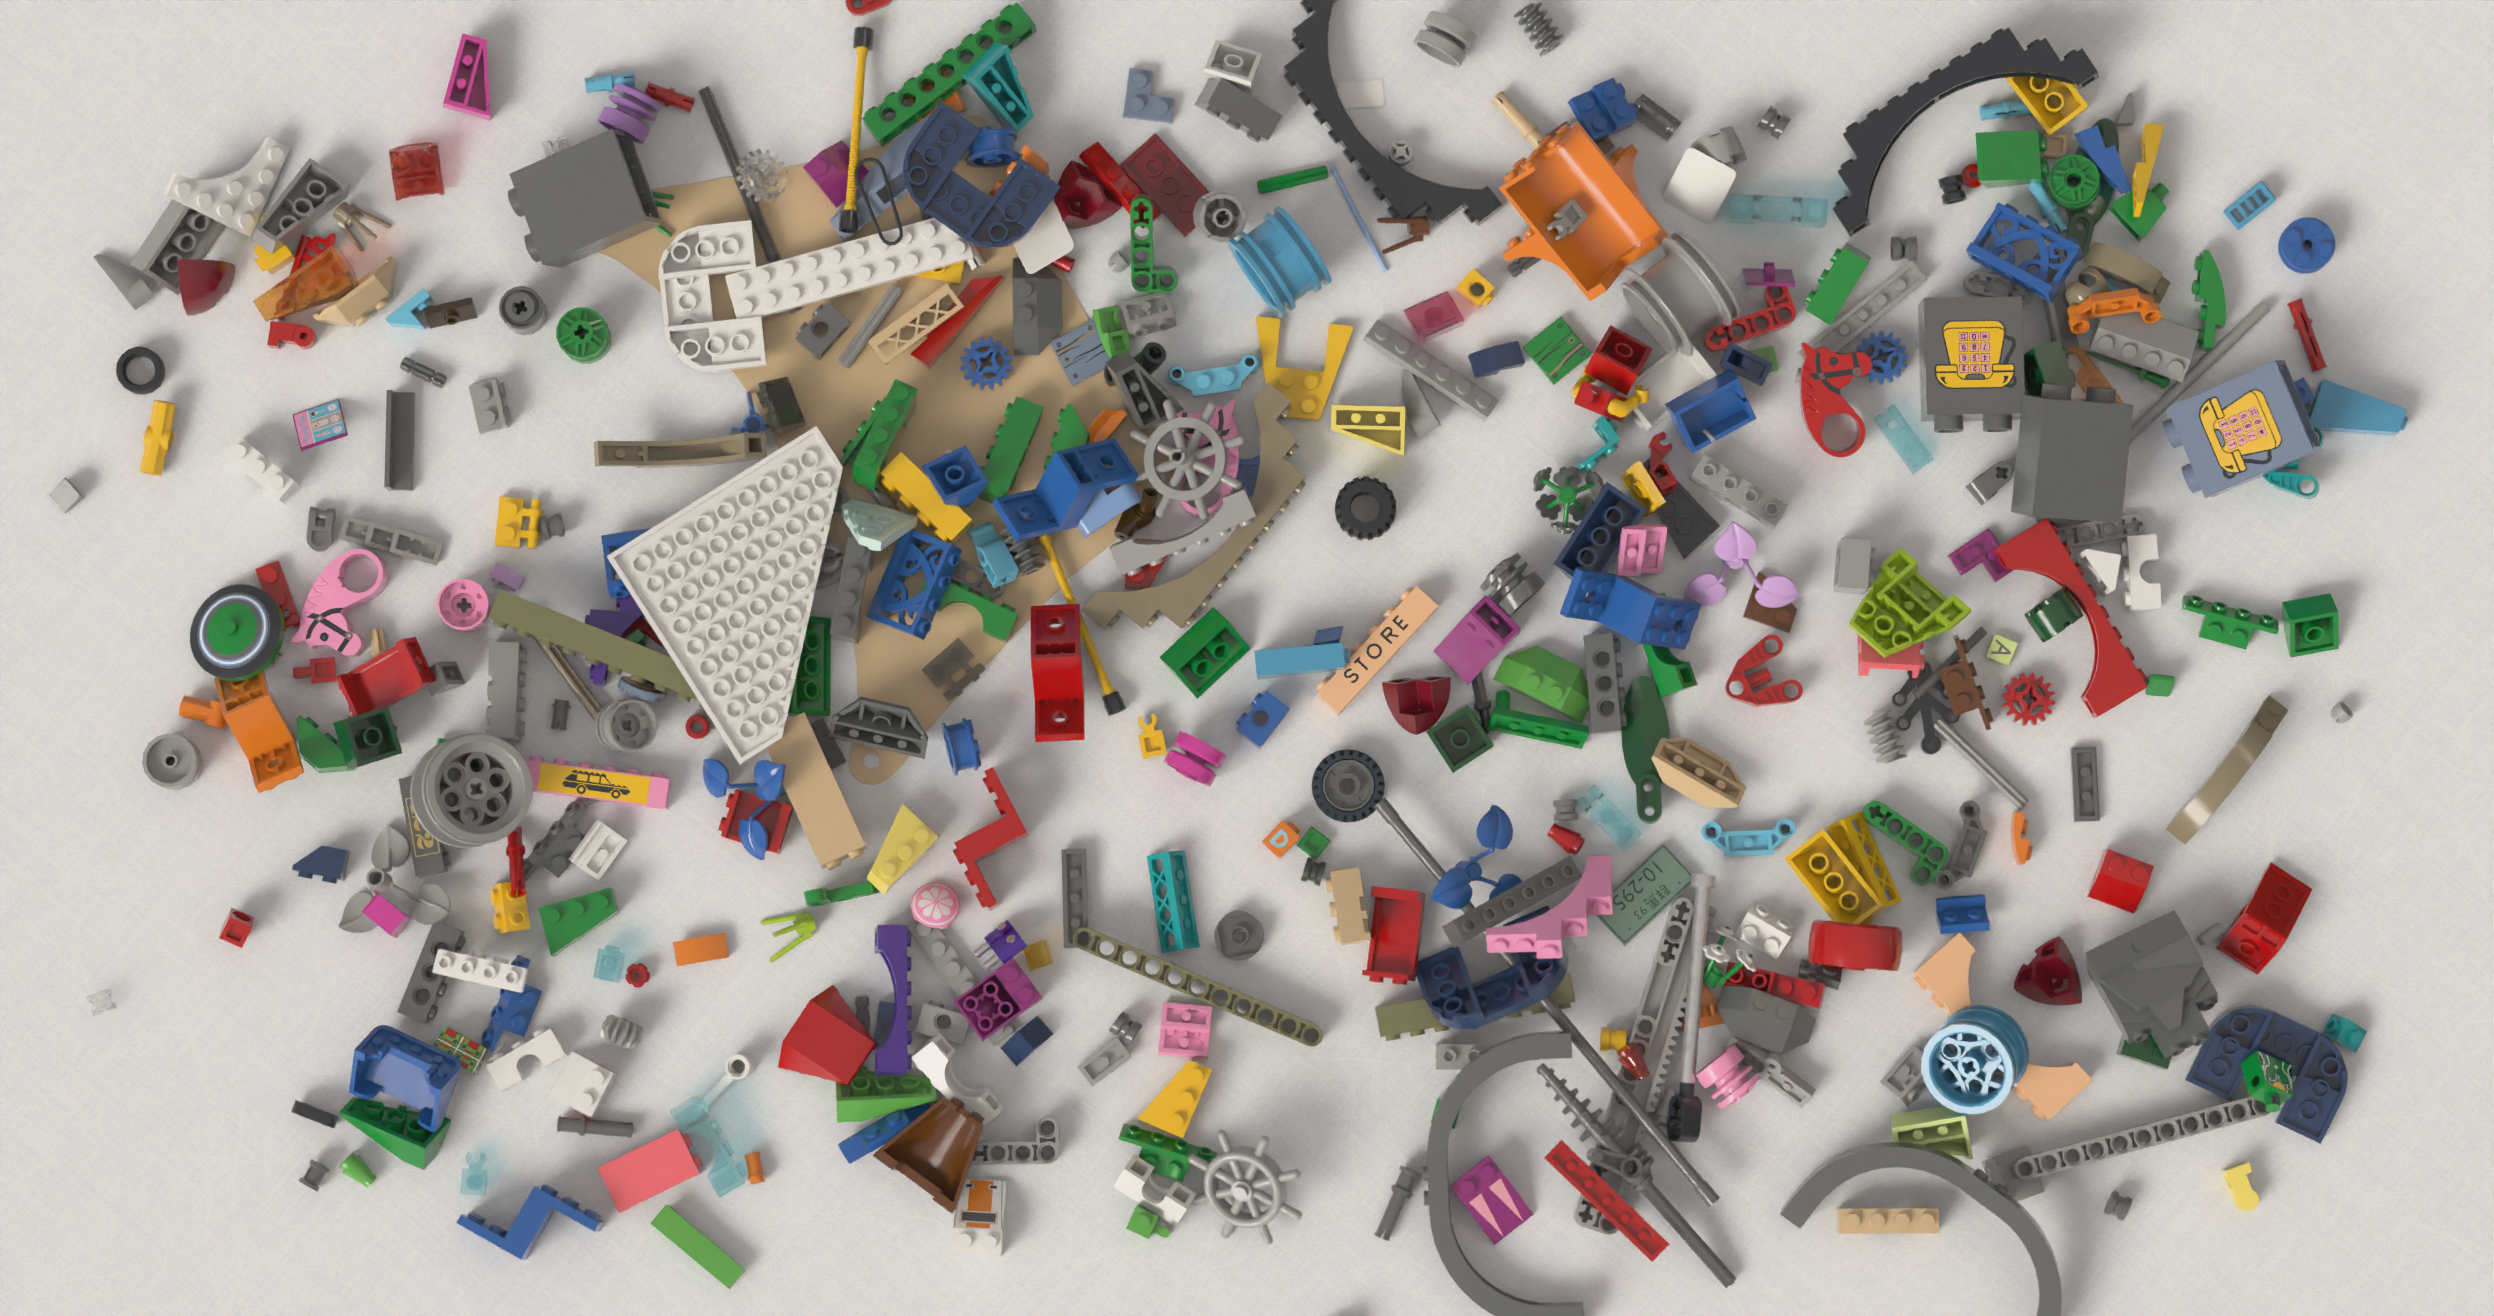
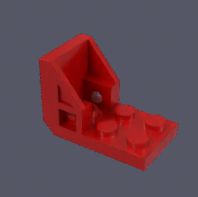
M2270 863L2266 867L2250 900L2238 913L2219 941L2216 949L2258 975L2280 951L2288 939L2312 888L2275 864Z

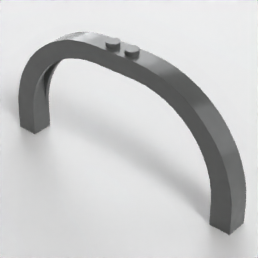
M1571 1030L1528 1033L1507 1039L1483 1051L1472 1059L1450 1083L1439 1102L1430 1128L1427 1146V1166H1423V1181H1428V1191H1424V1206H1429L1430 1224L1435 1246L1445 1268L1458 1287L1472 1301L1494 1316H1584L1583 1302L1543 1303L1510 1295L1483 1278L1465 1257L1455 1236L1450 1212L1448 1143L1451 1128L1464 1101L1475 1088L1494 1073L1511 1065L1530 1060L1572 1058Z
M1905 1142L1875 1143L1854 1148L1818 1167L1802 1182L1781 1209L1780 1215L1801 1229L1829 1193L1845 1181L1859 1174L1882 1168L1899 1167L1922 1170L1937 1175L1957 1186L2004 1221L2018 1235L2032 1259L2037 1274L2039 1305L2036 1316H2061L2062 1290L2058 1264L2052 1247L2038 1223L2022 1205L2008 1195L2009 1190L1999 1183L1993 1184L1988 1180L1989 1176L1981 1169L1977 1168L1975 1171L1958 1158L1943 1151Z

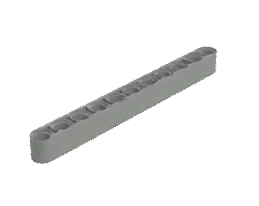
M2247 1096L2021 1157L2012 1163L2011 1172L2016 1179L2029 1180L2270 1114V1112H2267L2266 1109L2262 1112L2257 1110V1100ZM2236 1104L2242 1108V1115L2239 1118L2234 1117L2232 1114V1108ZM2211 1111H2215L2219 1116V1120L2215 1125L2211 1124L2208 1119ZM2188 1117L2195 1121V1127L2192 1131L2187 1130L2185 1127V1120ZM2165 1123L2171 1127L2172 1132L2169 1137H2164L2161 1133V1127ZM2140 1130H2144L2148 1135V1139L2144 1144L2140 1143L2137 1139ZM2118 1136L2124 1140V1147L2121 1150H2117L2114 1147V1139ZM2093 1143H2097L2101 1148L2100 1154L2096 1157L2090 1152V1146ZM2070 1149H2073L2077 1154V1159L2073 1163H2070L2066 1158V1153ZM2047 1155L2053 1159V1166L2050 1169H2046L2042 1164L2043 1158ZM2022 1162H2026L2030 1167L2029 1173L2026 1176L2021 1175L2019 1172V1165Z

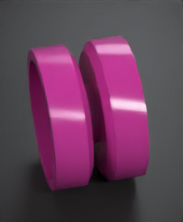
M1179 731L1174 744L1184 751L1185 754L1169 750L1163 762L1188 779L1211 787L1216 774L1213 770L1206 767L1205 764L1221 768L1227 756L1207 743Z

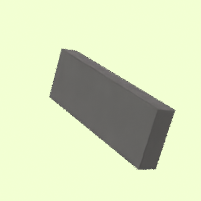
M2096 747L2070 748L2074 822L2100 821Z

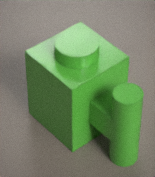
M1135 1207L1126 1229L1148 1239L1152 1232L1163 1238L1170 1235L1168 1228L1156 1223L1159 1218L1158 1215L1141 1207Z

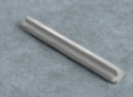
M1939 718L1934 723V729L2018 809H2022L2028 803V798L1943 718Z

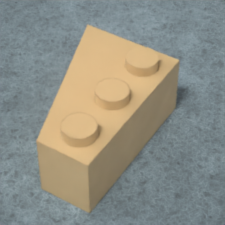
M1359 867L1331 871L1330 877L1326 878L1328 893L1333 892L1334 902H1329L1331 916H1336L1338 926L1333 927L1335 941H1340L1341 946L1370 942L1371 935L1368 927Z

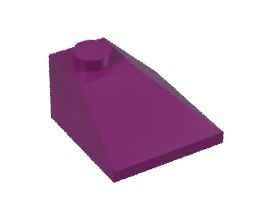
M842 140L824 149L803 166L805 173L835 208H838L846 201L850 149ZM863 164L858 172L860 182L869 172Z

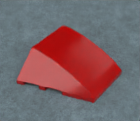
M832 985L808 1002L782 1041L778 1068L850 1085L876 1046V1042L854 1015L850 1006L839 994L837 988Z

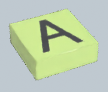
M1994 634L1985 657L2008 667L2018 643Z

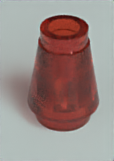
M1633 1042L1625 1045L1616 1053L1619 1057L1618 1061L1638 1081L1650 1074L1639 1046H1635Z

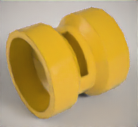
M1601 1027L1600 1052H1608L1615 1049L1617 1053H1625L1626 1029L1619 1028L1613 1031L1610 1028Z

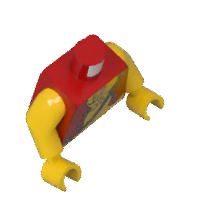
M1583 371L1582 377L1579 378L1571 391V395L1575 399L1574 404L1623 423L1625 416L1638 407L1639 403H1647L1649 401L1650 388L1642 390L1643 386L1637 385L1635 386V395L1626 398L1591 384L1596 382V379Z

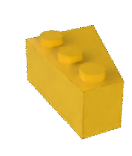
M1189 1060L1137 1119L1183 1138L1212 1069Z

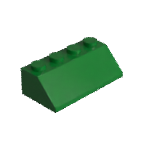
M809 616L787 716H797L804 712L807 716H830L831 635L829 633L831 618Z

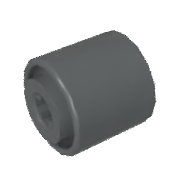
M524 286L513 287L506 291L500 300V316L513 332L521 335H530L539 331L545 324L547 318L546 305L538 293L531 288ZM522 302H525L527 311L517 314L518 310L515 308V305H521Z

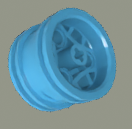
M1277 206L1273 210L1274 215L1267 213L1263 217L1265 222L1248 234L1243 231L1238 234L1239 240L1236 241L1232 238L1228 241V246L1252 286L1272 311L1282 318L1286 315V308L1292 311L1296 307L1295 302L1311 290L1315 292L1322 289L1321 283L1328 285L1332 282V279L1321 257L1300 227L1283 208Z
M1986 1005L1964 1007L1952 1014L1925 1046L1921 1060L1924 1082L1937 1101L1947 1108L1964 1114L1985 1113L2002 1103L2026 1072L2029 1063L2028 1041L2020 1025L2004 1011ZM1949 1044L1955 1045L1958 1051H1953ZM1997 1069L2004 1072V1077L1996 1074ZM1973 1079L1979 1080L1982 1085L1974 1083Z

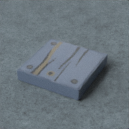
M1093 320L1050 342L1072 386L1103 371L1106 362L1113 359V357H1108Z

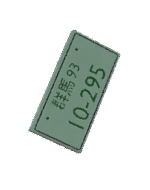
M1663 843L1613 889V914L1596 916L1626 946L1691 885L1692 873Z

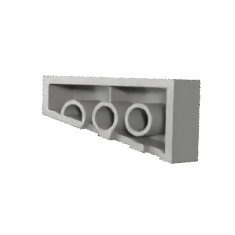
M309 158L255 227L252 241L269 253H275L345 200L351 185Z

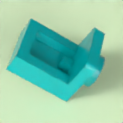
M2336 1014L2331 1015L2322 1032L2328 1039L2334 1040L2355 1053L2367 1033L2365 1029L2351 1020Z

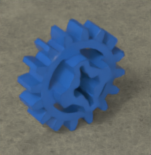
M1883 331L1879 332L1878 337L1872 332L1869 334L1870 340L1864 337L1861 340L1864 346L1858 345L1856 350L1866 354L1867 348L1871 345L1872 354L1870 359L1872 367L1879 369L1881 373L1870 370L1868 374L1862 377L1869 375L1870 383L1876 378L1879 385L1883 384L1884 379L1891 383L1893 382L1892 375L1899 378L1901 373L1898 369L1905 370L1907 367L1902 363V361L1908 359L1907 355L1902 354L1907 347H1900L1901 338L1893 340L1892 332L1887 337L1884 336ZM1882 342L1891 345L1892 348L1883 346ZM1879 352L1881 355H1889L1884 360V363L1882 360H1874ZM1897 357L1896 366L1892 370L1891 360Z
M980 337L979 344L971 341L972 348L963 349L967 356L960 357V361L965 363V365L960 367L961 371L968 372L965 374L964 379L969 380L971 378L972 387L979 383L981 390H984L985 385H989V388L993 390L995 383L1001 387L1003 385L1001 379L1010 378L1006 371L1013 370V366L1007 363L1013 360L1012 356H1006L1009 348L1001 349L1002 341L999 340L994 344L992 337H989L988 342H984V339ZM990 348L988 352H978L980 349ZM998 354H1000L1003 359L1002 367H1000V365L996 363ZM991 358L990 362L992 366H986L985 369H982L983 365L981 361H987ZM971 360L977 364L975 373L970 368ZM986 375H995L994 378L984 379Z

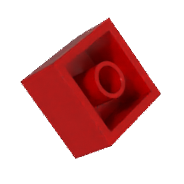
M1610 325L1584 372L1615 390L1628 395L1653 348Z

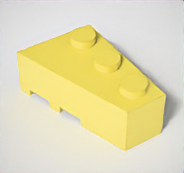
M1331 404V430L1404 456L1405 406Z
M903 803L866 878L883 895L926 854L938 839V836Z

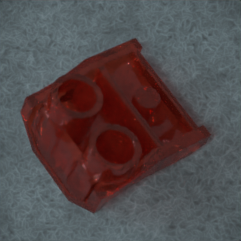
M424 142L389 149L396 201L432 194L445 195L438 143Z

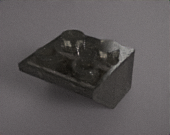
M788 377L758 384L760 390L756 394L763 409L768 408L769 413L765 414L772 431L777 430L779 435H783L807 425Z

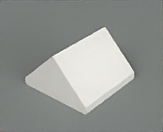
M2086 549L2076 556L2103 597L2115 590L2121 555Z

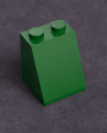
M2035 130L1975 133L1978 179L1985 187L1998 188L2046 182V175H2049L2048 161H2044V151H2047L2048 147L2047 139L2043 137L2041 132Z

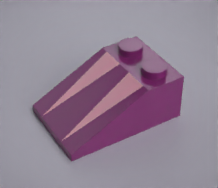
M1489 1155L1449 1185L1494 1245L1533 1216L1531 1210Z

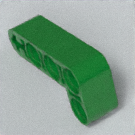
M1138 194L1132 199L1130 207L1131 283L1138 292H1170L1177 286L1178 274L1171 266H1154L1153 203L1149 196ZM1139 202H1144V206H1146L1144 218H1139V208L1137 207ZM1138 226H1145L1149 232L1146 236H1139L1136 234L1135 229ZM1139 250H1145L1148 252L1149 257L1142 261L1137 259L1135 254ZM1139 274H1145L1149 277V282L1139 284L1136 281V277ZM1163 274H1170L1174 280L1170 284H1164L1160 277Z
M1872 801L1866 804L1862 810L1865 821L1918 857L1910 871L1911 881L1917 886L1929 884L1947 860V847L1882 802ZM1877 807V813L1882 817L1886 816V814L1889 815L1883 822V825L1879 824L1883 820L1880 817H1870L1871 811H1869V808ZM1891 820H1896L1900 823L1901 829L1898 833L1890 831L1889 822ZM1911 834L1920 836L1921 844L1919 847H1914L1910 844L1909 837ZM1932 848H1938L1941 851L1942 857L1939 861H1935L1930 857V850ZM1918 868H1924L1928 872L1926 881H1920L1916 877Z

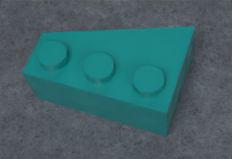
M995 43L962 76L1003 128L1011 127L1014 132H1018L1034 115L1025 90L1019 82L1017 68L1011 60L1009 46Z

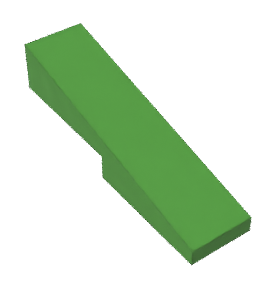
M666 1204L650 1223L728 1289H731L746 1271L671 1206Z

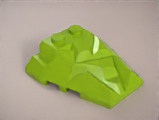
M1901 547L1882 563L1879 574L1875 581L1873 580L1866 597L1862 599L1849 622V627L1883 657H1887L1954 628L1972 610L1955 594L1947 599L1917 572L1918 562Z

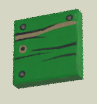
M1559 317L1523 346V349L1553 385L1592 355L1562 317Z

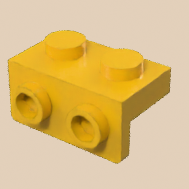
M510 882L493 885L490 891V901L495 907L493 924L495 929H498V935L530 929L526 895L518 897V891H516V897L510 894Z

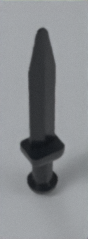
M1481 672L1472 681L1476 701L1474 709L1479 712L1482 727L1489 734L1492 732V730H1487L1491 701L1487 699Z

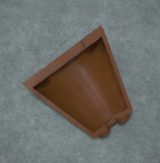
M955 1096L951 1100L943 1097L873 1155L891 1170L901 1172L933 1196L932 1200L951 1214L957 1208L984 1127L983 1121L985 1120L976 1111L973 1110L970 1113L964 1109L965 1103Z

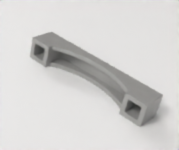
M1246 487L1224 495L1222 497L1223 504L1218 511L1201 526L1186 534L1161 541L1135 540L1134 536H1130L1112 544L1109 549L1121 575L1125 573L1128 576L1134 575L1142 571L1141 566L1148 563L1151 566L1157 565L1164 561L1163 557L1171 553L1173 557L1187 551L1186 547L1195 544L1196 547L1203 545L1209 541L1208 537L1217 534L1220 537L1232 531L1231 527L1237 524L1244 527L1254 522L1253 517L1257 516V511Z

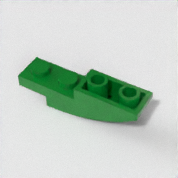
M2203 250L2195 258L2194 270H2197L2198 273L2197 280H2193L2192 294H2195L2196 302H2204V305H2201L2199 309V319L2202 320V328L2198 329L2199 335L2196 343L2200 344V351L2209 352L2213 348L2215 328L2221 329L2225 326L2226 303L2223 283L2217 265L2209 250Z

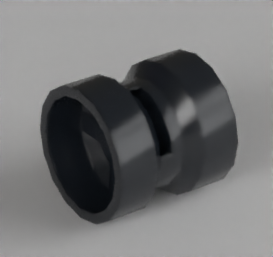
M1952 175L1938 180L1939 187L1944 192L1942 195L1943 204H1954L1967 199L1965 191L1961 190V185L1963 184L1962 175Z

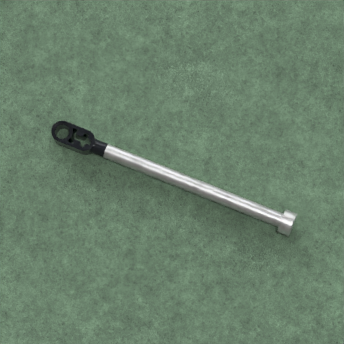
M1692 874L1691 886L1696 887L1680 1087L1679 1094L1673 1095L1669 1101L1667 1136L1673 1142L1694 1143L1700 1136L1702 1102L1699 1097L1694 1096L1705 963L1703 947L1706 945L1710 888H1716V876Z

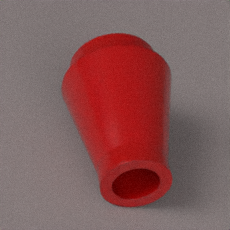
M1556 823L1552 825L1547 834L1568 855L1572 853L1576 856L1585 842V838L1581 837V833L1564 828Z

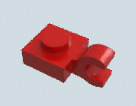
M335 657L309 659L310 666L293 668V678L295 679L311 677V684L337 682Z

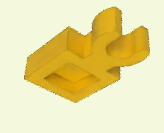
M1154 713L1151 714L1152 722L1149 725L1143 723L1141 716L1138 717V724L1145 732L1138 734L1143 759L1167 754L1162 729L1156 731L1154 729L1157 723Z

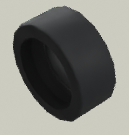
M134 347L128 349L120 356L116 366L118 381L124 388L134 394L145 395L154 392L161 386L165 378V367L162 359L154 351L146 347ZM146 357L153 362L155 374L147 384L136 385L128 379L126 370L132 359Z

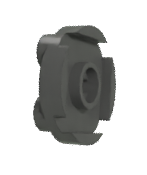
M1234 911L1226 914L1218 922L1215 930V943L1219 951L1225 957L1236 961L1247 960L1253 957L1260 950L1264 940L1261 923L1253 915L1244 911ZM1236 929H1240L1242 933L1246 932L1247 937L1243 938L1242 943H1238L1237 939H1232V935L1236 934Z

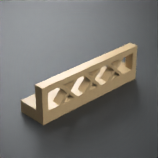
M946 283L868 340V344L886 365L963 309L964 306ZM948 297H951L957 305L949 312L939 310L940 303ZM928 312L935 313L934 323L930 326L919 325L922 316ZM938 314H945L938 319ZM907 327H915V335L911 340L900 339V333ZM919 328L924 329L922 332L918 334ZM888 341L896 342L895 351L888 357H885L879 348ZM899 343H905L903 346L898 348Z

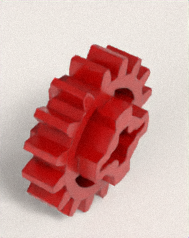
M2021 673L2020 680L2013 677L2011 678L2013 685L2006 684L2004 686L2008 693L2001 694V697L2007 700V702L2002 704V707L2009 708L2005 715L2013 714L2014 723L2021 719L2022 726H2026L2028 721L2034 726L2037 724V718L2043 722L2046 720L2044 713L2048 715L2052 713L2048 707L2055 705V701L2050 700L2055 691H2048L2047 688L2050 687L2051 683L2049 682L2044 685L2042 683L2043 676L2035 679L2034 673H2030L2029 677L2026 678V675ZM2025 683L2022 692H2014L2017 686ZM2036 686L2040 688L2043 696H2040L2036 691ZM2029 692L2030 698L2034 699V702L2026 705L2027 701L2023 700V697ZM2013 703H2017L2021 709L2020 712L2016 710ZM2035 706H2042V709L2037 714L2031 715Z

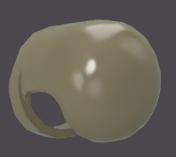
M2088 266L2079 274V282L2073 281L2068 285L2065 296L2070 306L2079 305L2087 300L2090 294L2110 292L2101 273L2094 267ZM2085 274H2090L2096 278V282L2091 287H2087L2085 283Z

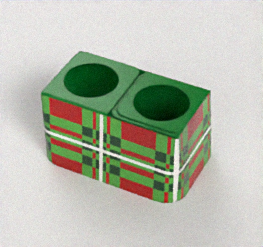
M447 1026L443 1028L433 1047L458 1058L462 1067L477 1075L489 1051L486 1047Z

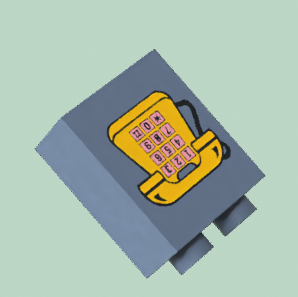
M2275 360L2167 407L2171 418L2163 421L2165 434L2172 447L2177 448L2183 445L2190 461L2189 464L2182 466V473L2192 493L2202 490L2205 498L2217 496L2323 451L2285 360Z

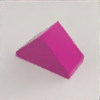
M376 893L362 910L363 914L395 938L401 934L412 920L410 916L379 893Z

